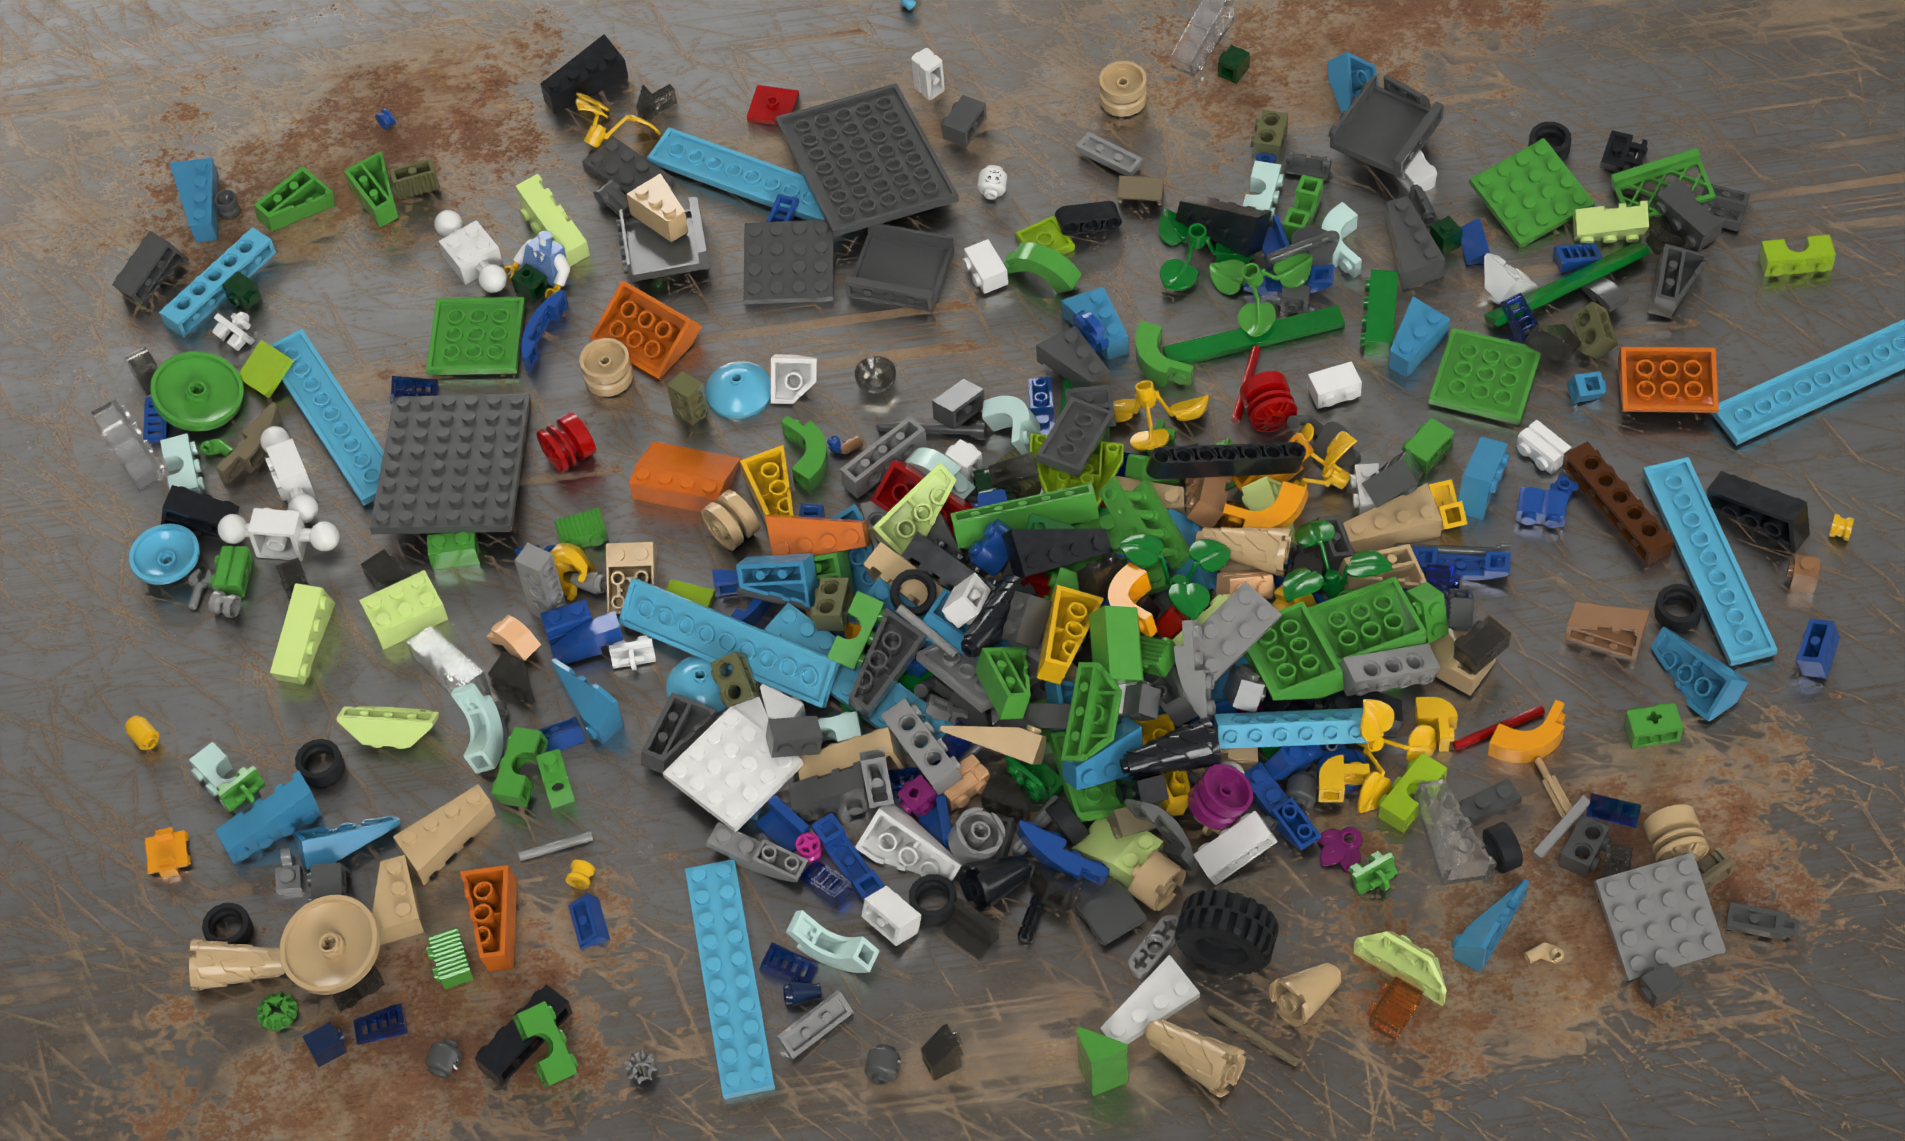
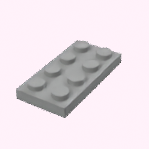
M1246 581L1201 625L1202 639L1199 640V650L1203 652V665H1200V670H1210V675L1213 674L1214 684L1282 617V614Z

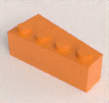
M778 514L765 516L772 555L813 553V556L866 547L872 544L866 520Z
M509 865L460 871L481 961L489 972L514 969L517 901L516 876Z

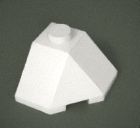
M1487 253L1484 256L1485 289L1491 294L1489 297L1496 304H1507L1538 288L1524 272L1505 264L1506 260L1500 256Z
M775 354L771 357V403L794 404L817 382L816 358Z

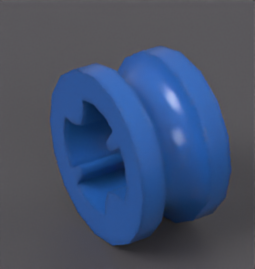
M385 108L381 110V114H375L377 122L385 130L390 128L389 125L393 126L396 124L393 115Z

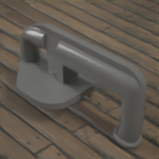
M1314 225L1301 228L1293 233L1291 238L1292 245L1266 255V269L1269 270V273H1275L1273 267L1276 262L1298 254L1312 255V266L1328 265L1339 243V233L1333 230L1326 231Z
M1308 414L1292 415L1287 419V425L1291 429H1296L1306 423L1313 425L1314 434L1318 436L1312 446L1314 449L1313 453L1324 461L1329 444L1339 432L1345 431L1351 436L1348 429L1335 421L1322 425ZM1352 445L1335 464L1341 468L1357 465L1361 462V455ZM1312 457V459H1313L1318 465H1320L1322 468H1324V466H1323L1321 463H1319L1317 460H1315V459Z
M931 676L914 687V693L918 697H925L928 694V690L932 689L948 701L953 702L954 707L967 710V719L963 717L957 718L958 721L963 722V726H993L991 714L987 711L982 713L936 676Z

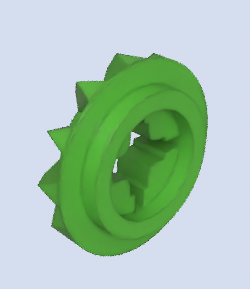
M282 991L276 994L270 993L267 998L261 999V1004L256 1008L257 1019L268 1030L284 1029L295 1020L298 1012L297 1003L290 994H284ZM280 1006L283 1015L277 1012L273 1013L270 1007L278 1008Z

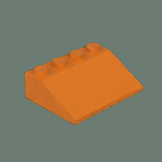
M622 280L589 339L594 341L601 338H613L622 342L627 347L630 362L660 380L692 346L702 325Z
M1620 348L1618 356V381L1623 412L1718 413L1716 348Z
M653 441L635 465L630 478L629 487L632 499L701 512L711 502L717 503V498L725 491L731 490L741 458Z

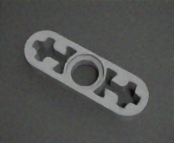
M1174 915L1162 917L1131 955L1128 967L1129 973L1134 978L1144 979L1148 977L1176 942L1175 930L1179 920L1178 917ZM1171 925H1174V930L1170 929L1166 933L1165 939L1163 937V935L1165 934V926L1170 927ZM1151 942H1159L1162 945V949L1158 952H1152L1148 949V945ZM1145 954V956L1147 957V959L1145 960V968L1140 967L1139 969H1136V963L1141 964L1144 960Z

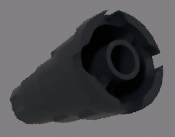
M1013 575L1005 576L998 582L960 643L961 650L966 656H980L982 648H991L1002 640L1003 627L1007 620L1015 591L1039 597L1029 583L1023 586L1020 584L1023 579Z
M1208 717L1200 718L1194 723L1175 729L1142 746L1126 751L1127 754H1124L1123 759H1120L1123 774L1128 773L1129 777L1134 776L1135 778L1155 773L1188 771L1221 764V750L1216 732H1208L1207 727L1213 726Z

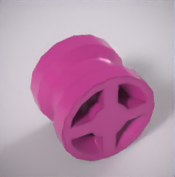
M809 832L803 833L797 838V854L808 859L807 864L819 861L822 857L820 838L816 834Z

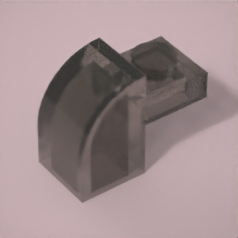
M144 346L125 356L124 360L134 378H137L146 396H149L151 394V380L158 367L150 352Z
M299 558L276 566L289 601L291 600L295 583L310 586Z

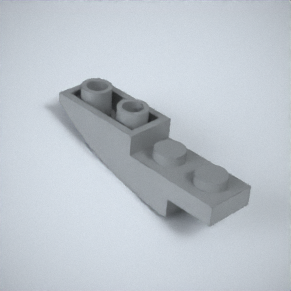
M1198 620L1182 621L1183 646H1174L1178 676L1194 711L1200 718L1208 717L1210 720H1213L1212 715L1216 713L1215 700H1212L1211 690L1214 689L1213 674L1210 675V670H1200V665H1203V652L1199 650L1202 628L1201 625H1198Z
M720 822L715 826L706 844L707 847L728 856L729 860L734 859L735 864L784 881L798 882L808 863V859L765 839L760 842L739 831L735 833L728 826Z

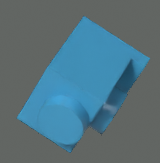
M1600 371L1576 374L1567 382L1572 405L1578 402L1598 400L1606 393V382L1602 379Z

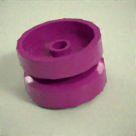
M1215 764L1208 768L1188 793V805L1192 814L1199 822L1215 830H1224L1233 826L1253 801V789L1248 779L1236 768L1225 764Z

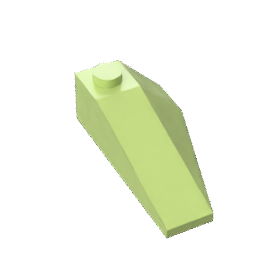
M940 462L869 529V532L879 542H882L901 556L917 532L925 536L928 535L957 479Z

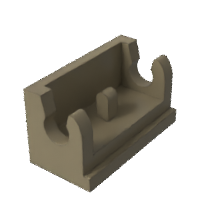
M1119 176L1118 203H1123V199L1157 201L1158 206H1162L1164 178Z
M1160 801L1152 803L1153 805H1156L1163 809ZM1128 807L1113 810L1107 817L1115 839L1157 829L1152 822L1137 819Z
M1720 847L1714 849L1707 858L1697 864L1706 892L1731 876L1735 868L1736 861L1733 858L1731 859Z

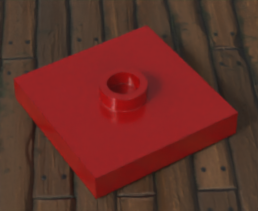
M757 85L746 116L747 122L776 125L775 117L794 112L799 98V90Z

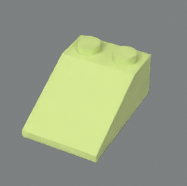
M1107 819L1095 820L1089 827L1088 831L1090 834L1076 846L1072 847V850L1079 852L1083 858L1102 862L1106 868L1110 869L1109 876L1129 889L1134 879L1131 877L1134 868L1138 864L1143 865L1147 861L1149 854L1155 849L1163 854L1164 841L1149 831L1115 839Z

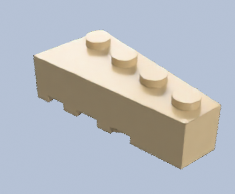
M1428 483L1417 487L1416 490L1408 495H1400L1377 508L1375 507L1344 522L1343 527L1354 554L1367 550L1378 551L1392 548L1397 543L1411 544L1440 537L1442 518Z
M882 542L878 544L863 564L873 582L881 578L890 586H892L893 580L899 573L908 569L920 570ZM932 578L936 584V601L940 593L943 591V586L937 580ZM916 579L905 581L899 589V593L916 606L922 605L928 596L926 586Z
M889 727L878 728L871 733L854 736L850 740L838 744H830L826 748L821 749L820 754L798 756L803 760L804 764L798 770L800 780L818 775L819 778L832 775V770L840 768V771L853 768V763L860 761L859 752L884 748L889 774L899 772L900 776L907 775L908 769L904 750Z
M479 784L396 834L393 836L398 851L401 855L406 856L410 868L424 886L430 880L429 877L436 870L440 871L446 865L445 862L454 853L457 854L463 849V844L470 837L474 838L496 814L490 799Z

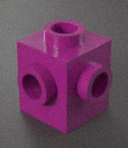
M921 774L913 781L909 780L904 783L900 788L901 791L897 793L902 800L899 805L907 814L912 812L917 818L928 814L933 809L936 803V796H938Z

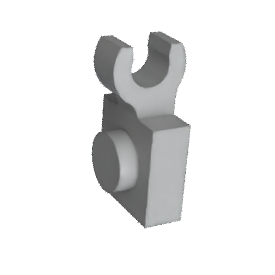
M930 693L926 702L925 713L936 720L942 719L948 722L950 719L952 726H963V722L958 721L957 718L963 717L967 719L968 711L953 706V702Z
M291 848L281 849L282 867L275 868L277 894L303 891L302 868L300 864L295 865L294 853H291Z

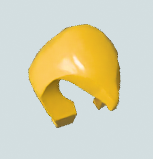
M560 543L550 553L553 555L563 594L566 595L567 600L572 601L577 595V587L573 583H567L564 580V573L579 572L578 581L584 583L587 572H595V566L580 547L570 543Z

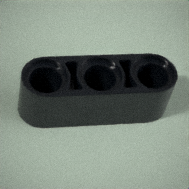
M1113 201L1067 205L1060 207L1055 212V218L1060 231L1065 236L1111 231L1117 229L1122 224V219Z

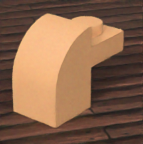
M510 615L497 622L486 636L492 644L503 645L513 659L525 661L541 645L523 623Z

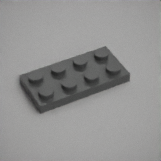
M614 136L582 161L585 169L605 183L611 179L616 181L626 196L627 193L660 173L669 187L675 184L672 176Z
M1070 397L1036 454L1035 461L1080 477L1112 422L1114 412Z

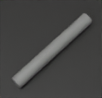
M901 604L895 612L926 634L927 638L952 658L959 651L904 605Z
M591 831L519 851L518 853L520 860L524 861L593 841Z

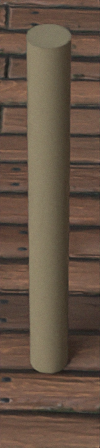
M1214 1005L1209 1007L1208 1015L1296 1068L1300 1063L1301 1058Z

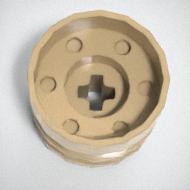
M1668 806L1651 814L1644 821L1643 829L1649 843L1653 845L1652 852L1655 855L1656 862L1693 852L1697 862L1709 851L1705 835L1699 829L1700 823L1692 806Z

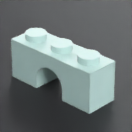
M1255 161L1251 174L1250 192L1260 194H1246L1243 203L1245 207L1253 206L1259 210H1271L1272 213L1269 221H1273V216L1275 215V208L1273 206L1279 202L1280 191H1278V187H1283L1284 174H1281L1280 164Z
M187 433L160 440L163 458L169 471L181 469L178 473L167 476L169 488L172 485L183 486L190 491L202 494V490H206L202 476L199 477L198 474L202 472L199 459H195V455L198 454L195 441L191 442Z
M857 711L844 712L838 716L818 719L823 736L822 742L835 740L841 743L850 740L854 736L864 735Z
M213 742L189 759L193 767L191 773L199 782L203 780L206 783L205 787L213 797L218 795L217 786L223 782L230 783L237 778L235 776L230 779H223L233 768L228 757ZM259 791L253 795L255 801L262 798ZM246 800L233 811L236 814L241 811L245 812L252 807L253 803L250 804Z

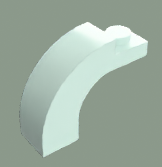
M1341 202L1327 214L1322 224V229L1337 231L1340 236L1339 243L1328 265L1334 264L1335 268L1339 265L1345 273H1349L1355 278L1361 274L1362 259L1351 251L1342 240L1357 229L1358 214Z
M997 396L984 400L982 419L993 432L1013 427L1011 443L1022 456L1029 455L1031 433H1041L1039 421L1022 400L1014 396Z
M924 447L918 448L905 460V462L925 475L941 462L957 479L951 492L963 500L976 488L959 472L961 469L959 465L936 450Z
M474 683L454 688L451 696L465 714L470 727V742L463 755L476 774L496 769L503 750V728L493 699L490 695L483 696Z
M803 910L795 912L786 931L790 937L798 942L797 948L803 953L825 965L847 972H870L880 951L863 936L844 937L828 931Z

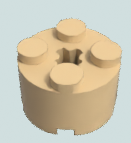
M1155 849L1149 854L1147 861L1143 865L1138 864L1132 871L1131 877L1134 879L1128 892L1154 911H1161L1176 896L1173 891L1177 885L1181 887L1184 883L1186 871Z

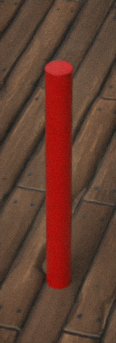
M1252 346L1241 386L1254 375L1261 351L1259 346ZM1240 390L1231 417L1233 423L1240 422L1244 409Z
M1542 705L1457 739L1452 742L1453 747L1456 751L1493 736L1499 723L1512 728L1544 715L1545 710Z

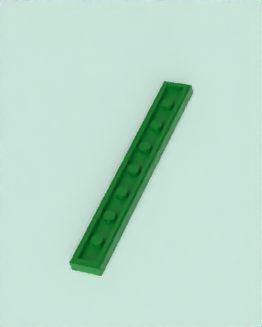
M1635 242L1484 314L1485 320L1499 327L1651 253L1648 245Z
M1336 305L1277 319L1269 331L1256 338L1251 337L1239 328L1163 346V352L1165 357L1171 360L1192 364L1251 350L1252 346L1264 347L1344 328L1345 321L1339 306Z

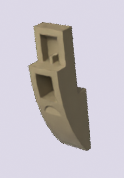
M274 402L265 408L252 423L245 427L242 431L244 441L239 443L216 467L221 480L226 484L232 482L243 470L251 474L267 455L260 443L261 435L269 427H280L282 418L277 404Z

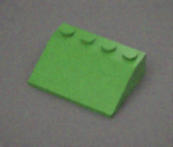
M1395 576L1307 608L1338 664L1345 657L1426 644L1427 631Z
M1304 602L1279 610L1282 617L1247 651L1273 700L1323 698L1344 690L1343 672Z

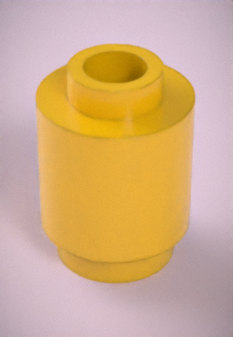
M135 715L125 723L126 734L141 750L152 749L157 745L160 734L145 717Z

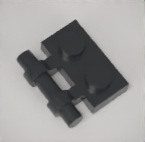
M1612 130L1600 163V168L1621 172L1623 167L1631 169L1643 165L1642 159L1648 151L1647 140L1640 139L1639 143L1632 142L1633 135ZM1629 152H1630V153H1633V154H1634V158H1633V157H1628V156H1627L1628 153H1629Z

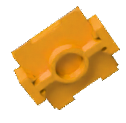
M173 827L155 830L156 835L145 838L144 841L147 853V874L159 872L162 879L179 875L178 868L191 865V857L187 851L188 832L185 830L175 832Z

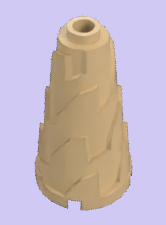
M1203 527L1202 531H1197L1195 542L1202 539L1220 542L1230 548V560L1284 577L1286 569H1283V566L1288 563L1292 529Z
M193 939L190 943V951H194V955L189 957L191 990L202 991L209 988L226 987L228 984L252 982L255 979L280 977L282 974H286L280 960V949Z
M1159 1019L1150 1021L1145 1028L1144 1033L1150 1042L1149 1045L1162 1052L1169 1060L1179 1066L1182 1071L1205 1086L1213 1095L1217 1097L1225 1096L1230 1092L1225 1089L1228 1083L1235 1086L1239 1080L1246 1062V1057L1242 1055L1245 1053L1243 1049L1226 1044L1215 1038L1204 1036L1195 1031L1183 1029L1164 1019L1162 1021Z

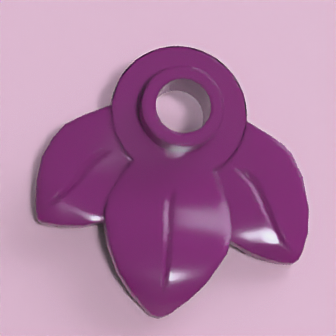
M1346 827L1341 831L1336 829L1325 830L1320 834L1322 836L1321 839L1318 840L1324 846L1320 853L1321 866L1341 863L1344 871L1350 874L1349 867L1356 863L1359 864L1361 860L1359 851L1362 845L1361 833L1353 827ZM1347 836H1353L1354 839L1352 842H1345V838Z

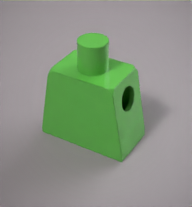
M560 749L537 755L536 759L551 808L575 802ZM562 783L563 787L561 789L554 790V784Z

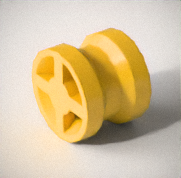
M1835 513L1829 537L1839 536L1843 540L1848 541L1854 518H1842L1840 514Z
M573 860L570 865L571 873L567 874L565 881L576 889L586 890L591 883L590 877L594 875L596 869L592 864L584 860Z

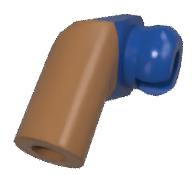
M858 435L846 442L840 441L837 436H831L827 440L828 448L832 452L848 454L863 445Z

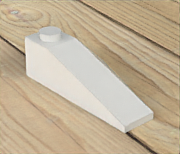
M894 804L881 806L877 810L855 846L858 851L876 863H886L898 867L897 869L902 871L908 870L920 874L921 877L928 874H939L947 877L952 882L962 866L959 860L919 823Z

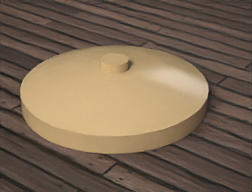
M327 895L307 903L289 920L281 937L279 951L285 973L298 987L313 994L329 995L351 988L367 975L377 959L381 942L378 922L363 903L349 896Z

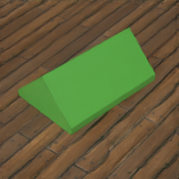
M1104 605L1090 613L1092 662L1101 663L1117 685L1144 681L1138 608Z
M1078 1026L1076 1030L1078 1065L1092 1096L1126 1084L1129 1080L1128 1044Z

